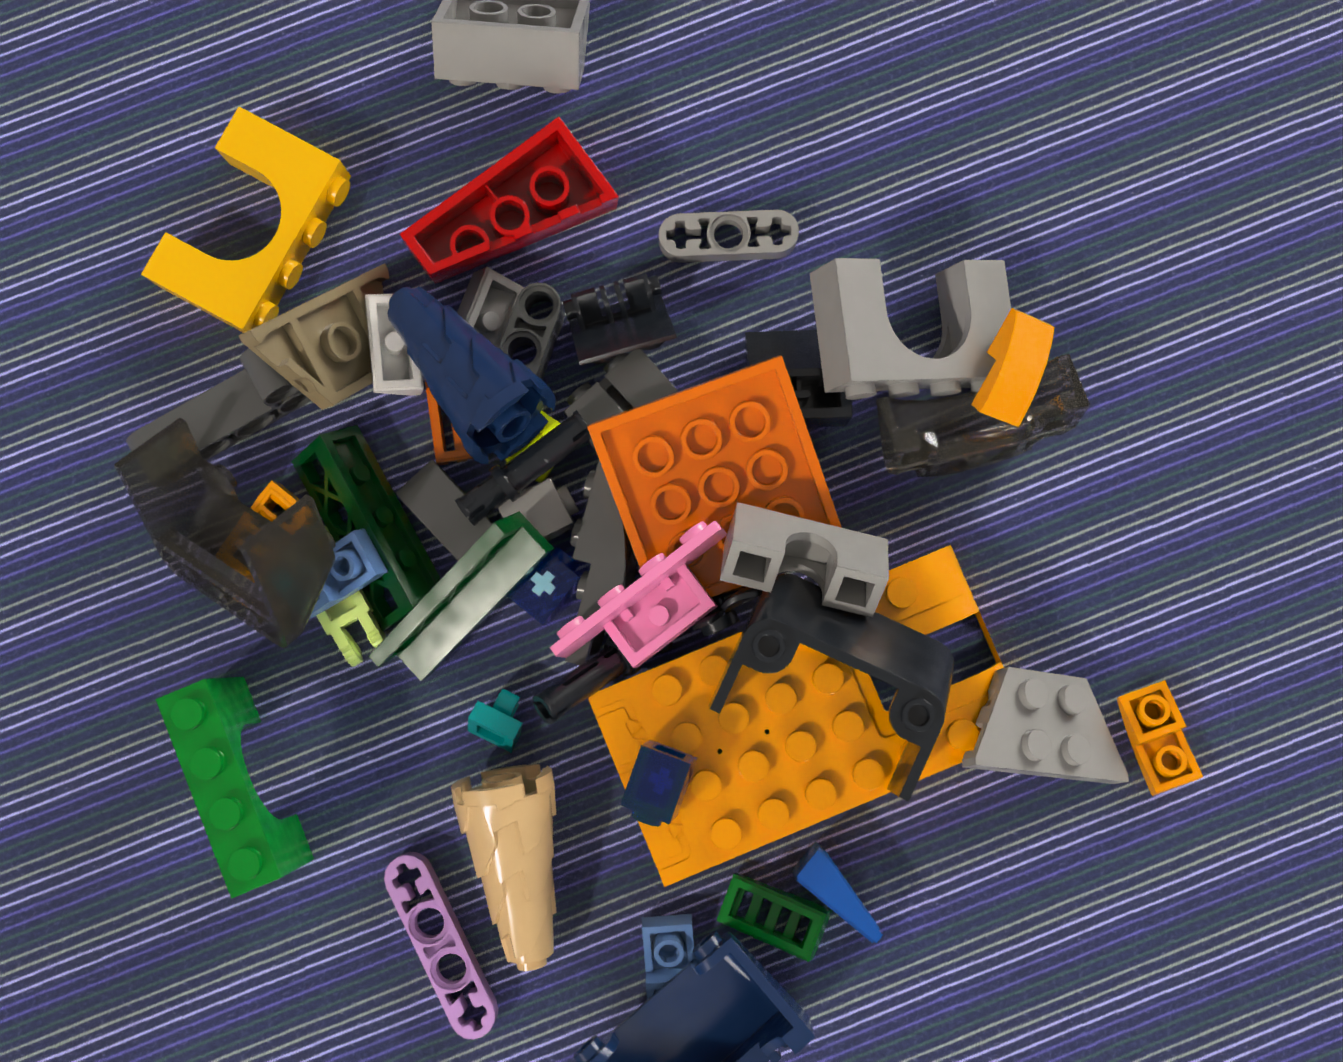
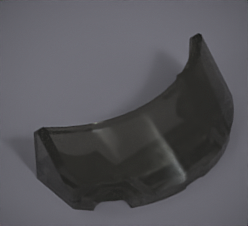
M1070 355L1057 356L1047 362L1036 394L1019 427L980 413L971 405L978 393L976 391L929 400H902L887 396L876 399L883 457L887 472L899 475L915 470L917 477L960 473L1018 456L1032 450V446L1042 439L1063 435L1078 425L1089 408L1090 403Z

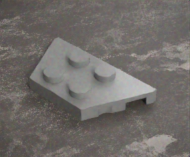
M1014 667L995 670L988 689V701L981 708L975 724L981 728L974 750L965 751L962 759V768L1108 784L1129 782L1126 768L1087 678Z

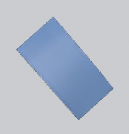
M359 529L350 532L321 554L305 558L272 582L293 622L297 625L358 592L386 574L388 570L366 530Z
M692 914L642 917L647 1000L695 958L692 952L694 949Z

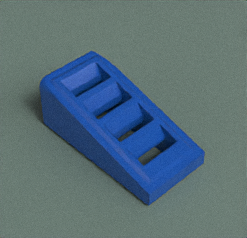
M815 841L792 869L796 881L871 943H877L883 936L879 931V926L825 849Z

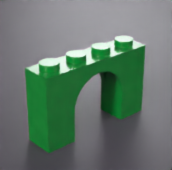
M245 678L203 679L157 698L156 702L231 899L278 880L315 860L298 815L294 814L284 819L274 817L259 798L248 774L241 747V731L260 723L261 719Z

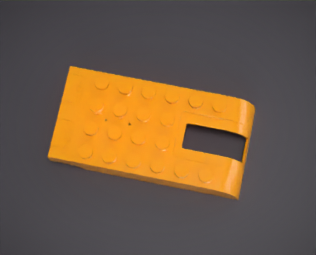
M951 545L889 570V580L875 610L876 613L924 635L975 614L996 662L990 668L951 685L943 726L919 780L962 763L965 751L974 750L981 728L975 725L981 708L988 701V689L995 670L1004 668ZM739 632L604 688L588 698L664 887L890 793L887 789L888 784L908 741L898 736L892 729L889 722V711L884 709L870 675L800 643L792 661L779 672L762 673L742 664L719 714L709 708V703L742 632ZM766 729L769 730L768 734H765ZM718 749H721L722 753L719 754L717 752ZM662 766L672 769L670 777L676 779L674 788L666 787L664 794L655 791L656 782L649 780L652 771L660 773Z

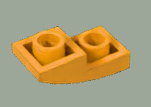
M1011 308L987 351L996 361L971 405L980 413L1019 427L1042 379L1055 327Z
M1165 680L1117 698L1128 738L1152 796L1203 778L1201 770L1182 732L1187 726Z

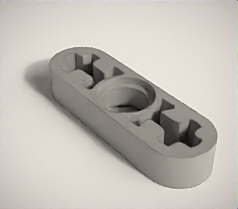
M783 210L679 213L669 216L661 224L659 229V246L665 257L678 263L780 259L786 257L794 250L799 235V227L796 219L790 213ZM727 224L736 226L742 233L740 244L734 248L721 247L714 237L719 227ZM749 224H757L755 234L769 233L773 224H779L781 232L789 233V235L783 237L782 244L774 245L772 237L757 236L756 247H748L751 234ZM700 226H708L707 246L709 249H701V239L687 240L686 248L683 249L676 248L675 241L667 240V237L675 235L676 228H685L686 236L692 237L701 236Z

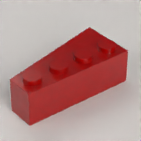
M557 117L401 232L400 236L436 284L616 210L619 196L562 119Z

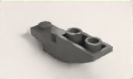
M598 461L596 470L592 469L587 476L583 494L584 498L588 499L584 517L577 519L571 534V546L575 547L572 559L591 564L590 570L584 571L581 575L576 592V598L581 600L577 617L582 616L584 620L601 608L597 602L603 595L621 584L626 589L635 582L636 557L600 461ZM605 629L567 657L565 661L581 665L599 654Z

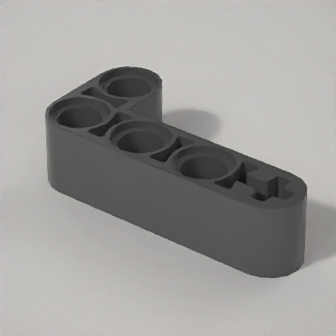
M248 348L239 358L245 368L244 370L139 428L126 439V443L150 485H159L177 478L302 407L311 400Z

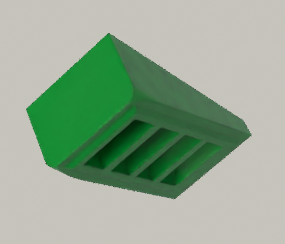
M734 873L716 921L810 962L816 955L832 910L744 875ZM745 891L753 893L754 896L746 917L743 918L737 916ZM764 899H767L773 903L763 926L756 923ZM783 907L792 910L784 933L775 930ZM802 916H805L811 920L802 941L795 938V934Z

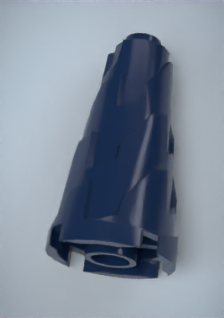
M420 286L413 289L411 287H403L392 295L389 300L388 319L407 346L406 352L423 374L433 397L451 420L454 430L460 437L469 455L480 464H491L486 454L493 452L500 461H503L529 444L548 423V420L540 413L544 405L553 412L555 409L556 398L547 384L520 360H513L500 348L494 346L451 306L445 307Z

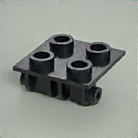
M646 273L623 279L627 301L623 300L618 281H614L613 285L618 303L609 305L604 285H600L599 289L604 303L602 308L599 306L594 288L572 293V299L562 301L580 365L591 362L595 364L606 363L613 360L619 354L637 349H655L663 345L665 341L677 338L661 296L662 291L657 275L647 277Z

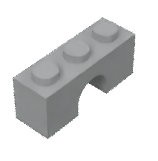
M737 502L724 543L720 580L771 593L777 574L785 571L798 572L812 578L820 586L822 605L873 617L889 580L888 539Z

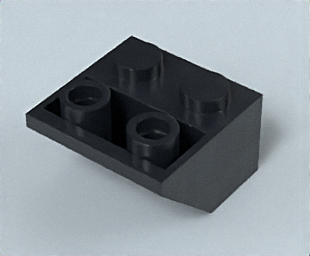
M817 330L745 332L746 367L782 355L807 428L838 427L848 424L852 418V400L846 399L845 392L825 393Z

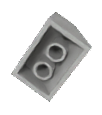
M442 0L431 21L435 79L449 80L451 84L457 86H469L476 82L496 83L499 88L507 90L520 89L523 86L543 87L544 90L550 93H566L571 89L579 90L585 65L590 0Z

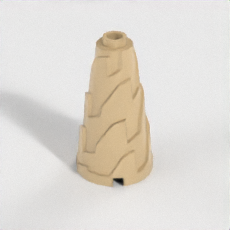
M540 764L510 766L481 772L482 785L475 788L471 786L470 776L458 780L451 786L452 799L461 834L466 833L477 879L481 877L492 925L497 924L507 962L517 964V969L520 971H532L544 967L547 964V958L554 953L553 914L557 913L552 858H554L553 816L556 815L555 784L552 768L546 766L541 772Z

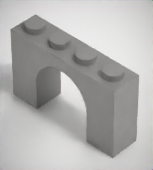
M835 258L811 272L810 281L825 393L845 392L846 399L856 400L877 395L876 391L888 390L889 398H903L919 394V389H930L931 396L938 397L957 394L961 392V388H971L972 395H977L996 361L987 351L1011 310L1005 261L963 260L935 274L942 321V337L939 348L933 358H926L912 352L899 340L893 331L886 310L880 259Z

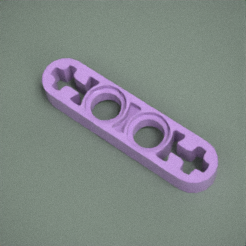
M407 852L401 854L390 862L385 870L384 881L386 889L452 1028L465 1039L474 1040L481 1038L491 1030L497 1019L498 1005L496 998L432 864L420 853ZM403 863L406 864L409 870L416 867L420 870L421 876L415 880V885L420 895L427 889H430L433 897L422 899L412 909L407 901L412 900L416 894L409 883L401 885L397 879V876L403 872L401 865ZM434 908L442 914L444 928L439 934L427 935L420 930L417 918L422 909ZM450 953L460 956L466 965L464 977L455 981L444 978L439 970L441 957ZM471 981L476 985V987L471 988L468 992L472 1005L475 1008L483 1005L486 1009L481 1018L480 1025H477L474 1019L465 1021L462 1015L468 1007L463 993L456 999H453L451 993L461 991Z

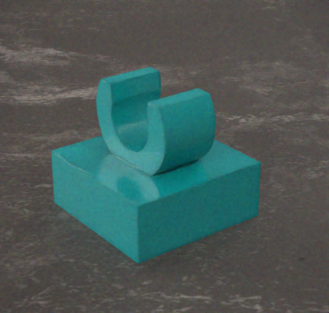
M502 688L493 707L477 701L468 717V732L512 753L520 738L523 724L513 718L519 707L520 697Z

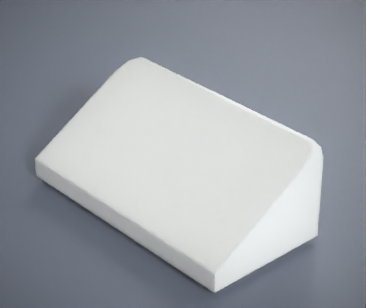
M365 294L373 393L421 395L424 390L423 374L406 352L407 346L388 319L389 300L393 294Z

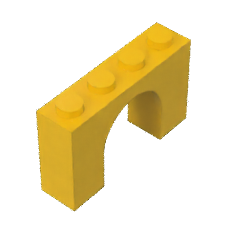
M238 107L216 144L215 149L230 165L276 189L281 204V219L275 236L257 254L245 259L231 261L209 256L165 232L141 275L158 287L244 333L278 316L279 307L277 305L285 291L292 289L299 281L303 271L302 262L310 248L318 246L323 239L327 228L326 220L334 206H340L346 199L350 189L349 180L351 175L339 159L253 113Z

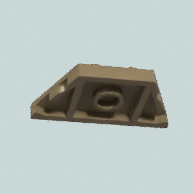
M384 263L238 336L244 345L323 410L334 406L373 383L365 294H383L382 282L389 279L388 268Z

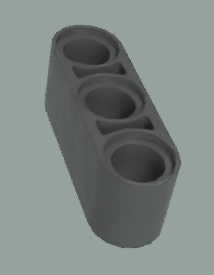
M536 282L529 284L521 290L499 346L511 358L515 350L520 346L530 345L537 349L536 357L525 366L541 380H543L565 317L559 294L553 287L546 283ZM538 301H548L554 305L553 311L545 319L538 320L529 316L531 306Z
M433 459L396 492L403 503L457 560L493 524L487 516L479 521L476 526L470 523L468 520L469 516L465 517L455 502L458 497H462L466 493Z

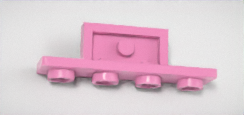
M702 521L690 528L679 539L682 546L666 557L663 553H660L651 558L639 569L638 572L642 577L626 589L622 584L614 587L598 600L597 603L601 608L586 620L582 616H578L564 625L557 632L560 640L550 647L554 655L562 658L569 657L605 629L631 666L638 668L717 607V604L688 565L727 535L725 530L717 521H713L708 526Z

